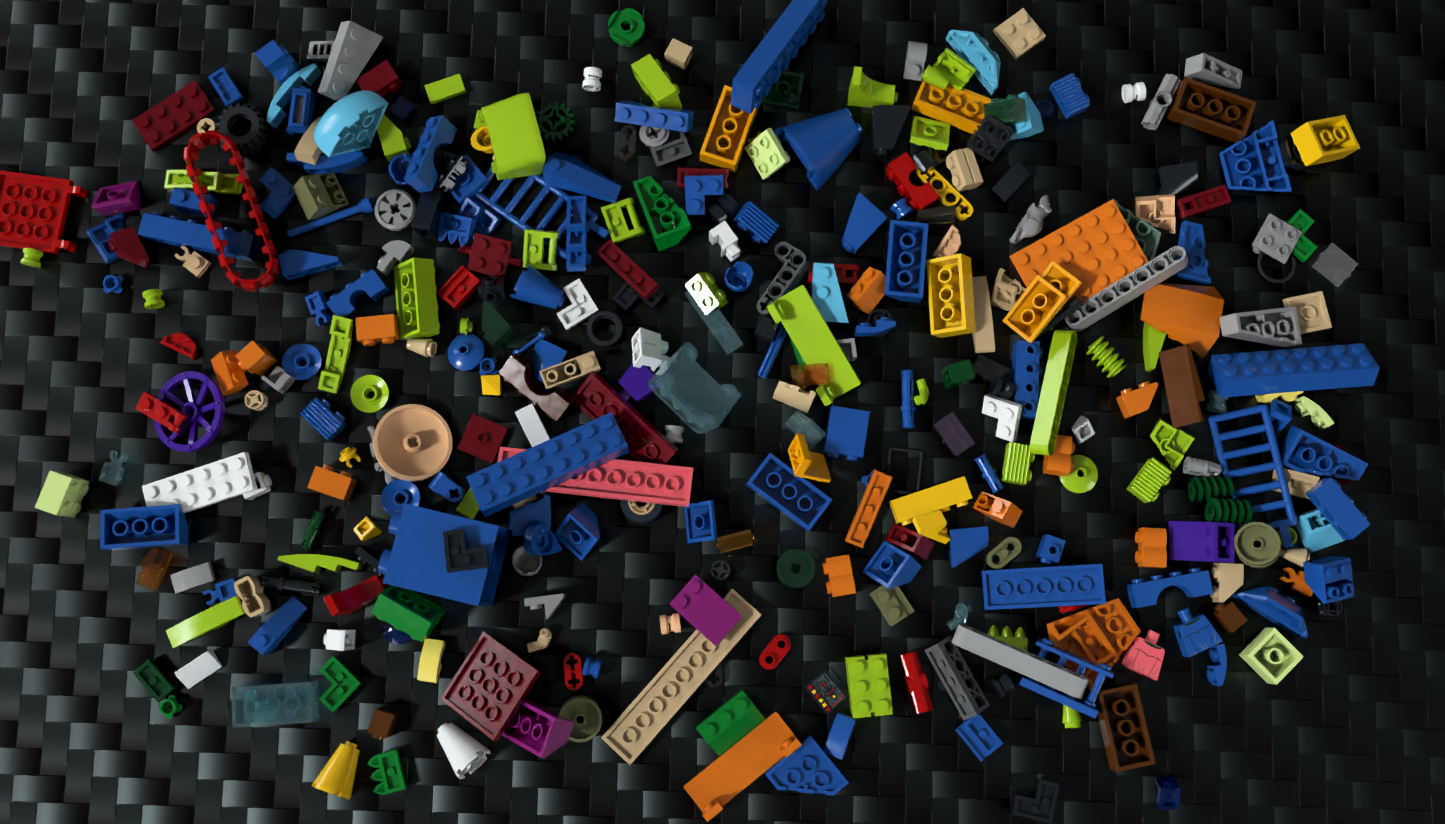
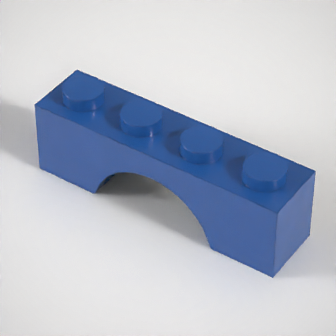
M622 100L616 102L615 121L688 132L693 129L694 110L647 106L641 102Z
M443 115L428 119L425 130L419 139L418 147L413 153L412 161L406 170L407 173L404 180L419 193L433 190L439 176L433 162L434 151L437 146L452 144L457 128Z
M1201 567L1189 569L1187 574L1177 571L1170 573V577L1163 578V574L1151 576L1149 581H1144V578L1134 579L1132 584L1126 585L1131 608L1156 605L1160 592L1171 585L1183 590L1187 597L1214 594L1209 571H1201Z

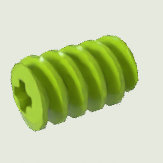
M1101 336L1088 347L1089 350L1086 354H1094L1091 360L1099 359L1096 366L1104 365L1102 372L1109 371L1107 378H1111L1127 365L1122 366L1124 359L1117 360L1119 353L1112 354L1114 347L1107 349L1106 347L1109 342L1102 343L1101 341L1104 336Z

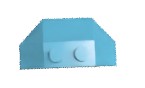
M950 30L946 40L962 59L977 69L974 75L986 90L993 95L999 82L1001 61L998 54L989 48L986 39L980 37L978 33Z

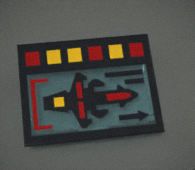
M826 669L805 686V689L827 715L848 698Z

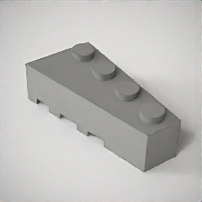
M1296 306L1234 313L1219 317L1222 336L1279 347L1302 344Z

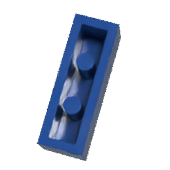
M1332 478L1322 479L1305 493L1306 496L1343 540L1354 539L1371 525L1367 521V516L1356 508L1353 499L1340 489L1341 485Z

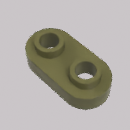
M1015 537L1005 538L986 555L988 566L993 569L1005 566L1021 552V542ZM1009 543L1013 545V550L1011 551L1007 548ZM995 555L999 558L997 563L993 562L992 559Z

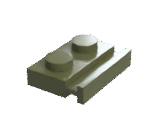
M881 585L869 593L890 627L915 612L899 586L889 590Z

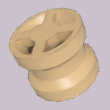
M209 118L200 120L197 125L199 134L206 132L208 127V130L212 131L219 129L216 127L217 123Z
M257 390L248 392L244 398L246 406L256 411L264 410L269 403L268 397Z

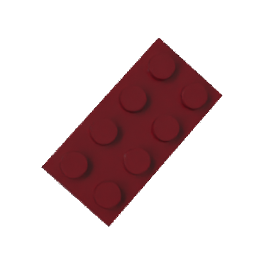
M194 80L132 121L150 149L156 152L198 125L200 120L215 114L217 110L199 83Z

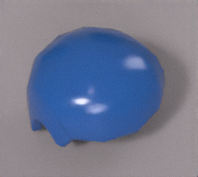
M738 261L734 266L728 267L724 277L725 283L733 291H745L752 285L754 271L748 263Z

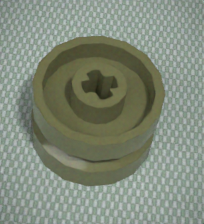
M1251 522L1245 524L1237 531L1234 538V547L1238 558L1245 565L1252 568H1265L1277 561L1281 553V540L1277 531L1270 525L1263 522ZM1259 542H1261V547H1254V543L1258 544Z
M585 695L573 696L567 699L560 708L559 715L574 722L569 740L587 742L600 731L602 713L597 702L591 697ZM578 716L584 717L583 722H581L580 720L577 721L576 719Z

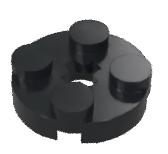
M1291 134L1278 142L1285 167H1292L1295 170L1307 168L1301 160L1300 153L1293 142Z

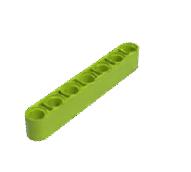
M1055 330L1053 333L1030 440L1031 454L1051 456L1054 453L1077 345V332L1075 330Z

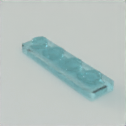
M685 292V296L727 356L743 346L742 341L718 308H715L706 315L690 292Z

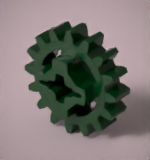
M555 101L554 105L548 102L547 108L542 105L543 111L536 112L539 116L536 120L541 136H544L546 141L551 138L553 143L558 138L560 142H563L562 137L564 136L568 139V132L573 133L572 127L576 126L575 121H573L575 116L571 114V108L566 109L565 103L559 106L558 101Z

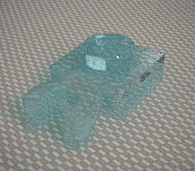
M112 450L110 453L111 462H104L98 480L120 486L126 470L121 465L127 460L128 455L122 453L121 457L117 459L118 451Z

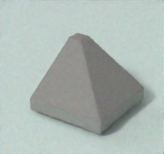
M1083 415L1077 419L1071 428L1079 444L1095 434L1089 419Z

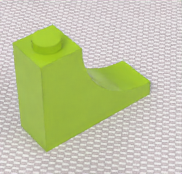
M854 66L847 105L872 108V106L897 104L898 92H895V85L874 81L863 73L862 67Z

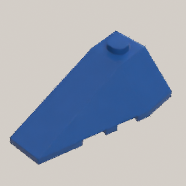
M557 151L548 157L542 171L544 184L615 204L621 191L619 184L574 156Z
M1293 425L1282 442V463L1297 472L1359 481L1368 466V463Z

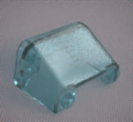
M686 342L653 375L648 385L693 431L703 434L720 426L741 394L732 384L719 385L695 361L698 357L695 346Z

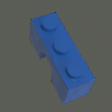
M274 40L255 52L259 60L281 86L300 68L282 44L277 45Z
M373 269L367 270L361 274V278L357 281L348 283L343 291L333 294L326 304L335 315L353 319L359 314L355 307V300L359 295L367 294L376 302L390 292V290Z

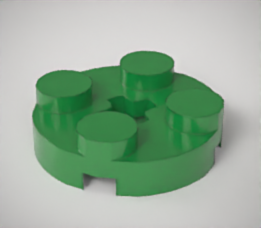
M631 8L615 11L608 21L609 35L615 43L633 47L642 39L645 33V24L641 14ZM630 24L631 29L624 31L622 25Z

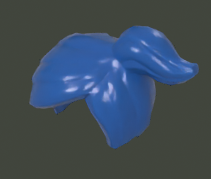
M405 152L399 154L389 163V173L398 185H409L404 178L413 158L412 153Z

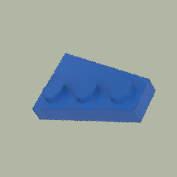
M1183 221L1181 222L1178 246L1185 249L1189 263L1184 269L1173 276L1206 285L1211 284V278L1208 277L1207 267H1209L1208 260H1206L1204 252L1206 245L1203 225ZM1176 256V260L1182 258V256Z

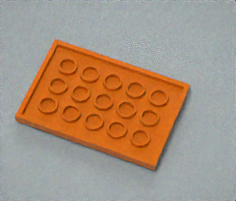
M1113 199L1009 256L1027 288L1037 275L1041 276L1048 265L1054 261L1082 282L1068 299L1069 301L1076 295L1081 302L1086 301L1148 263L1146 256Z

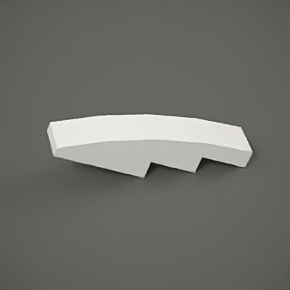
M533 404L515 412L532 447L550 440Z

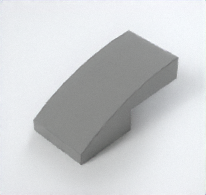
M211 562L170 575L175 594L216 580Z

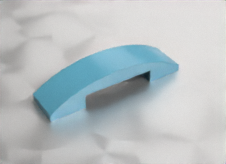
M311 64L300 69L279 88L267 114V122L274 129L287 116L283 108L292 99V88H299L304 83L311 87L322 74L317 65Z

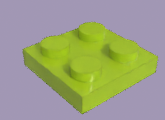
M914 116L910 143L947 151L950 124Z

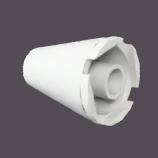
M444 723L439 727L437 738L459 779L465 778L463 774L467 772L470 774L475 772L487 760L485 755L486 753L490 755L489 749L453 723Z

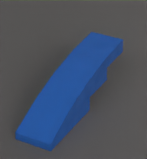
M568 196L567 272L586 271L587 196Z

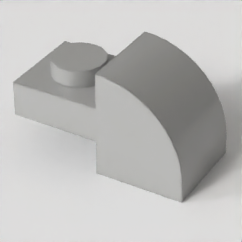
M908 41L903 79L922 81L921 76L926 62L927 43Z
M401 240L388 242L382 247L387 254L379 259L377 269L388 276L393 266L398 261L402 263L409 260L415 249L407 242Z

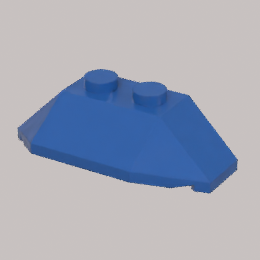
M1267 585V587H1255L1234 592L1231 595L1232 598L1296 637H1308L1301 607L1297 606L1292 598L1279 595L1277 589Z

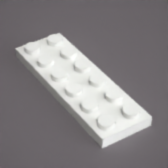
M243 452L142 486L146 506L180 504L184 514L258 490L248 452Z

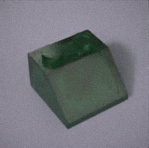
M485 300L482 309L481 329L485 333L483 337L493 348L497 346L501 350L517 336V333Z

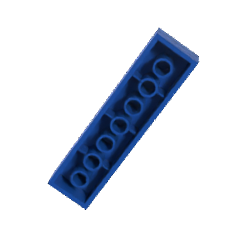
M792 0L733 78L731 105L749 114L760 106L763 96L769 94L772 84L777 83L781 72L788 68L791 58L796 57L800 46L805 45L808 35L814 33L818 22H822L825 16L824 8L828 0Z
M1356 343L1212 355L1207 373L1219 397L1222 398L1373 386L1380 367L1365 344Z
M612 412L466 476L483 516L487 517L629 453V449Z

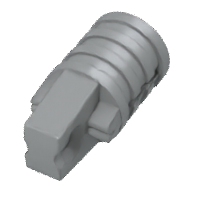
M1188 456L1183 463V473L1215 478L1222 471L1219 464Z

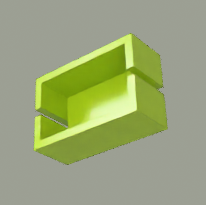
M886 654L866 655L868 660H865L863 655L845 657L851 717H871V713L874 716L893 715Z

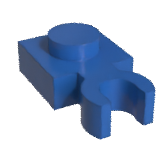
M323 290L316 291L305 297L310 314L316 315L315 322L317 326H324L325 323L332 322L331 316L326 312L329 306L326 304L327 300Z
M237 579L225 580L215 584L216 590L204 591L203 595H212V599L207 601L206 605L215 604L218 599L222 603L238 596L234 588V582Z

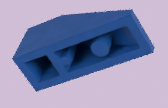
M295 249L285 250L282 254L278 255L282 274L288 280L344 265L343 261L335 256Z
M292 596L259 628L248 643L262 655L271 654L308 610V607L295 596Z

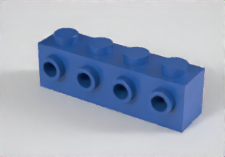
M1016 340L1013 343L1012 382L1015 383V389L1011 396V401L1022 405L1020 419L1034 420L1036 417L1038 396L1041 393L1039 377L1042 375V366H1039V358H1042L1043 349L1040 347V341H1033L1031 344L1028 341Z

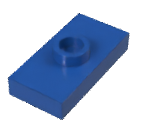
M224 67L208 76L226 107L234 106L236 103L244 100L241 92Z

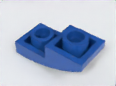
M881 317L880 320H876L874 327L869 323H860L855 328V336L865 337L883 334L894 329L896 321H891V318Z
M1218 643L1212 646L1209 651L1214 664L1207 665V678L1212 685L1222 686L1226 675L1227 657L1225 644Z
M840 712L837 713L824 749L826 754L841 760L844 758L857 719Z

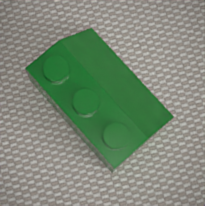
M390 585L379 594L371 613L379 620L393 625L396 630L407 633L412 639L423 642L438 624L446 609L413 590Z
M741 689L700 722L696 729L720 757L761 724L765 717L744 690Z

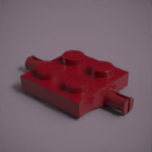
M475 233L471 247L459 245L458 249L459 252L469 254L467 270L495 277L505 276L506 278L507 269L510 264L521 267L523 259L512 257L513 241L481 233Z

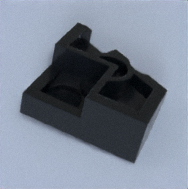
M1197 161L1159 167L1160 195L1174 194L1176 198L1196 184L1198 179Z

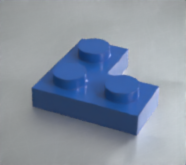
M271 166L259 179L271 191L269 196L259 206L273 219H276L297 196L293 190L294 186Z

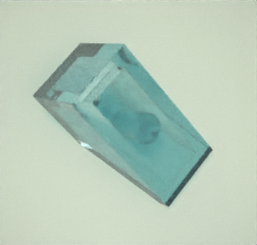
M799 410L784 423L795 435L797 433L804 434L806 443L811 450L826 436V433L814 421Z

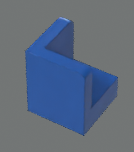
M1274 398L1269 403L1268 408L1271 420L1274 421L1275 431L1279 433L1292 420V406Z

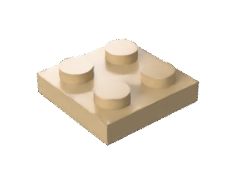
M1024 8L993 31L1015 60L1046 37Z
M1322 291L1283 300L1284 308L1296 306L1301 335L1332 328Z

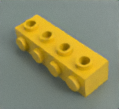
M963 476L891 500L889 504L896 524L902 523V526L913 523L912 519L914 517L937 510L943 513L949 511V506L955 504L957 508L967 505V500L972 499V495L966 478Z

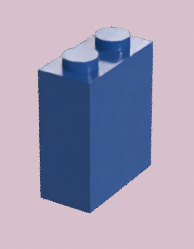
M831 406L823 453H827V457L831 458L845 456L847 457L846 460L849 461L862 459L870 411Z

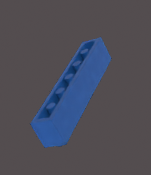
M151 212V214L143 213L138 235L142 238L180 247L185 246L190 249L214 254H222L215 250L211 239L214 236L208 231L207 225L199 224L200 222L188 219L187 222L181 221V218L171 215L169 218H166L157 212ZM230 227L218 229L221 240H227L228 246L224 247L227 256L255 261L260 240L254 236V233L245 230L240 233Z

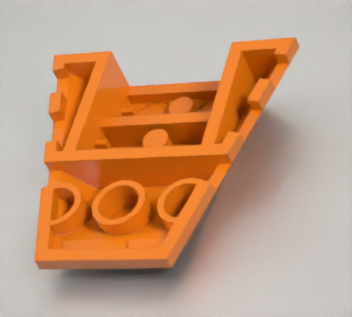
M1159 283L1144 293L1141 320L1159 332H1165L1173 341L1177 340L1183 345L1189 344L1190 349L1196 352L1197 356L1202 359L1219 337L1221 326L1219 317H1222L1224 299L1213 286Z
M1119 598L1047 624L1049 640H1052L1055 646L1100 665L1101 662L1111 667L1119 660V656L1123 651L1127 650L1141 632ZM1068 659L1066 667L1073 672L1077 671L1079 664ZM1087 667L1084 676L1089 679L1087 688L1091 690L1098 672Z

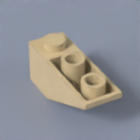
M591 351L539 372L546 389L583 379L594 371L598 373L601 368L594 351Z

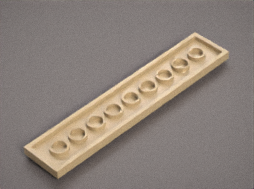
M731 589L723 599L743 618L716 647L696 629L601 737L629 765L635 761L761 617V614L735 590Z

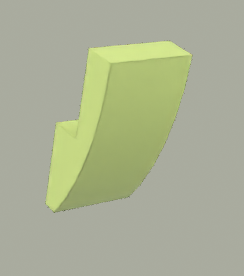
M1302 396L1293 401L1296 411L1303 417L1311 415L1313 424L1319 429L1327 428L1334 424L1329 415L1309 398Z

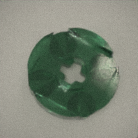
M790 549L784 552L777 561V576L783 584L789 587H803L814 576V560L809 553L803 550ZM792 563L800 564V573L791 572Z

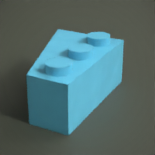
M813 262L811 298L825 322L849 323L834 264Z

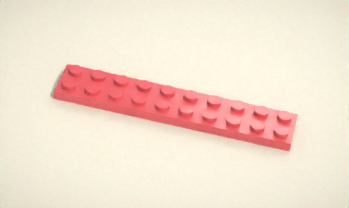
M500 447L498 462L527 449ZM613 459L545 491L689 507L693 468Z

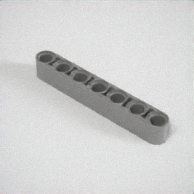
M1181 246L1170 248L1082 302V306L1065 318L1066 323L1071 330L1076 332L1082 331L1176 274L1189 263L1185 249ZM1176 256H1182L1181 259L1174 260ZM1165 266L1163 270L1157 271L1159 267ZM1142 277H1148L1145 281H1139ZM1130 287V290L1127 292H1122L1124 288ZM1108 298H1113L1111 302H1105ZM1096 308L1094 312L1088 313L1090 309ZM1080 318L1078 322L1072 323L1074 319Z
M958 624L951 641L965 650L1079 699L1082 698L1089 679L1083 675L964 624Z

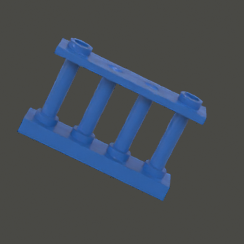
M1047 638L1038 639L1036 645L1041 647L1038 654L1039 657L1046 659L1048 652L1051 651L1060 655L1057 665L1065 667L1069 659L1079 664L1076 673L1084 676L1087 667L1097 671L1096 680L1088 699H1085V701L1023 675L1019 685L1096 719L1099 712V707L1095 703L1106 676L1113 678L1115 671L1111 670L1112 667L1100 662L1099 665L1057 647L1052 640Z

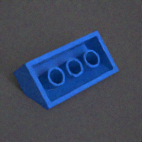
M890 220L884 295L906 302L919 303L922 300L928 223Z
M180 504L100 510V549L114 551L188 545V524Z

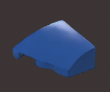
M467 197L458 211L459 216L476 219L473 240L475 233L491 236L502 220L475 197Z
M122 213L105 219V223L87 230V234L106 264L119 258L115 251H111L108 241H110V233L124 229Z
M543 339L536 341L534 379L544 383L539 371L562 363L568 352Z
M549 493L544 494V498L535 503L530 501L525 506L510 511V531L512 536L525 535L527 528L532 524H544L551 530V502Z
M988 526L948 530L951 568L958 566L988 547Z

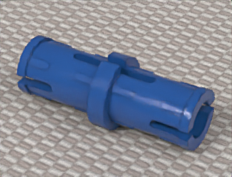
M986 454L974 459L983 473V479L987 480L993 493L1004 488L995 473L997 472L996 469L992 468Z

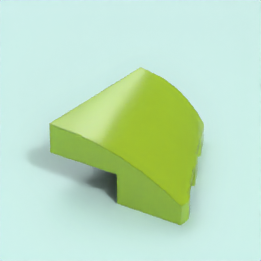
M1161 417L1150 434V437L1173 470L1177 468L1195 439L1194 436L1180 428H1173L1171 423Z

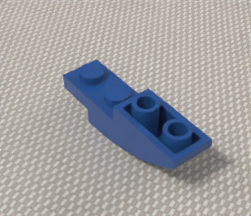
M361 150L332 157L320 154L316 165L298 161L295 153H287L286 160L292 166L304 167V170L309 175L351 170L366 163L367 157Z

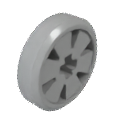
M392 189L379 196L375 203L374 212L378 222L384 228L391 231H401L411 226L417 205L407 192L400 189ZM397 206H398L400 212H399V213L395 212V214H394V212L392 211V209H393V207L397 208Z

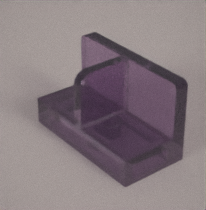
M953 412L934 424V427L943 438L942 442H946L955 456L975 444Z

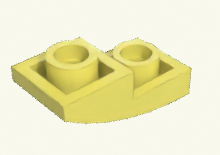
M1303 391L1255 395L1258 402L1269 404L1274 398L1291 402L1298 398L1297 395L1303 393Z
M425 639L419 662L418 681L437 683L442 668L441 658L446 645L444 641Z

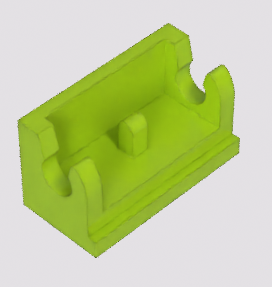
M949 48L945 49L938 57V61L933 65L950 80L949 84L959 91L968 84L977 70Z

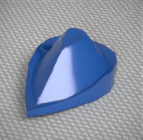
M532 524L527 528L524 535V548L529 554L542 556L562 551L558 540L544 524Z

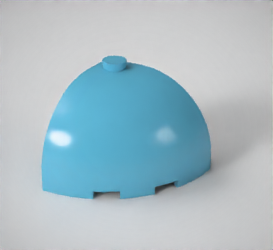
M368 90L357 91L341 98L319 120L314 130V140L317 146L328 157L369 148L388 102L380 95Z

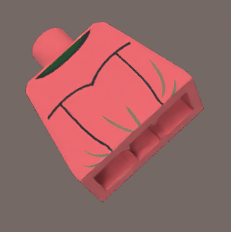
M1149 630L1145 639L1136 637L1127 650L1123 652L1117 663L1150 680L1157 681L1165 650L1156 645L1160 634Z

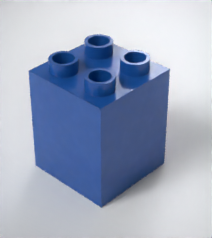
M405 503L403 511H394L389 524V533L396 535L392 551L387 549L383 551L378 566V572L385 574L384 584L471 605L492 606L511 534L510 529ZM465 529L467 549L487 547L490 568L447 573L443 532Z

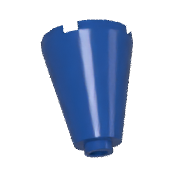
M527 263L525 266L528 267L527 272L522 271L513 289L517 292L515 295L511 294L510 297L556 309L557 306L561 308L566 298L562 296L564 292Z

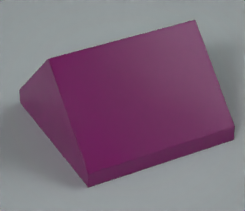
M133 181L100 188L92 203V208L104 216L142 209L138 182Z

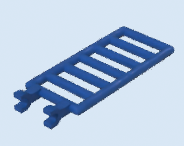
M492 167L485 174L489 181L495 175L492 172ZM540 174L529 176L505 209L496 202L514 178L504 179L491 198L481 193L486 186L473 195L523 231L525 229H533L526 223L550 191L559 196V198L535 230L544 231L564 202H567V197L570 196L558 187L544 184V179ZM537 181L544 186L523 216L520 219L512 214V211L533 183ZM587 207V216L589 217L587 220V233L591 230L607 241L610 237L609 231L595 223L598 219V214ZM566 219L556 231L560 232L557 243L567 230ZM545 238L544 245L549 248L550 240ZM557 245L556 253L562 258L567 259V249L564 250ZM587 253V265H589V264L591 263V261L593 260V259L591 258L592 256H591L590 254H588V253Z
M1262 404L1210 416L1208 421L1219 465H1221L1222 478L1227 476L1231 479L1276 469L1278 481L1234 489L1232 499H1236L1239 496L1281 489L1283 500L1251 506L1252 514L1285 508L1288 519L1265 524L1270 525L1273 529H1280L1284 548L1293 547L1288 527L1295 526L1297 518L1268 406ZM1257 413L1262 414L1264 422L1262 425L1224 433L1219 432L1217 422ZM1266 432L1269 443L1224 452L1223 440ZM1271 450L1274 462L1229 471L1226 459ZM1235 520L1234 523H1235V530H1236V534H1237V531H1238L1241 527H1243V525H1242V523H1241V524L1236 523V520ZM1253 544L1254 547L1259 548L1258 544Z

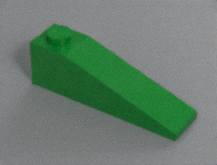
M651 176L633 181L658 251L676 246L691 229L685 211L676 205L675 201L663 191V188Z

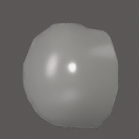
M523 545L512 554V564L514 569L521 575L531 576L540 570L542 556L529 554Z

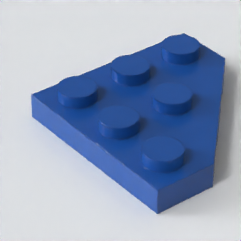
M811 735L801 742L802 745L788 757L784 756L765 772V775L776 789L783 791L792 790L802 793H821L834 796L849 783Z

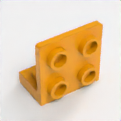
M797 433L788 448L795 476L829 483L831 477L824 455L810 452L804 434Z

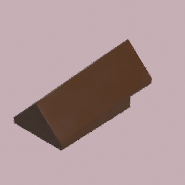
M1187 344L1159 352L1173 428H1182L1204 421L1199 402L1204 401L1205 398L1190 345Z

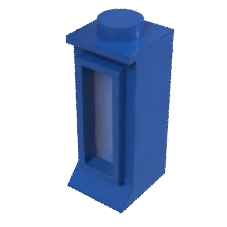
M308 87L292 88L289 122L286 129L292 137H296V133L304 135L313 123L316 96Z

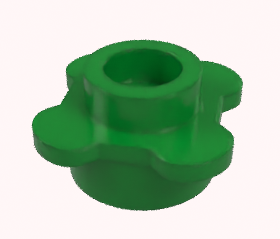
M169 695L168 699L160 702L158 706L161 713L167 719L173 718L175 713L181 712L183 709L182 704L177 702L175 695Z

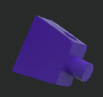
M633 363L618 382L623 388L619 394L626 401L633 398L637 404L663 387V384L645 365L637 368L633 367Z

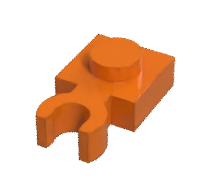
M1292 568L1283 569L1289 573V577H1280L1279 579L1282 582H1291V589L1307 597L1312 596L1313 591L1306 584L1303 571H1298L1296 574Z

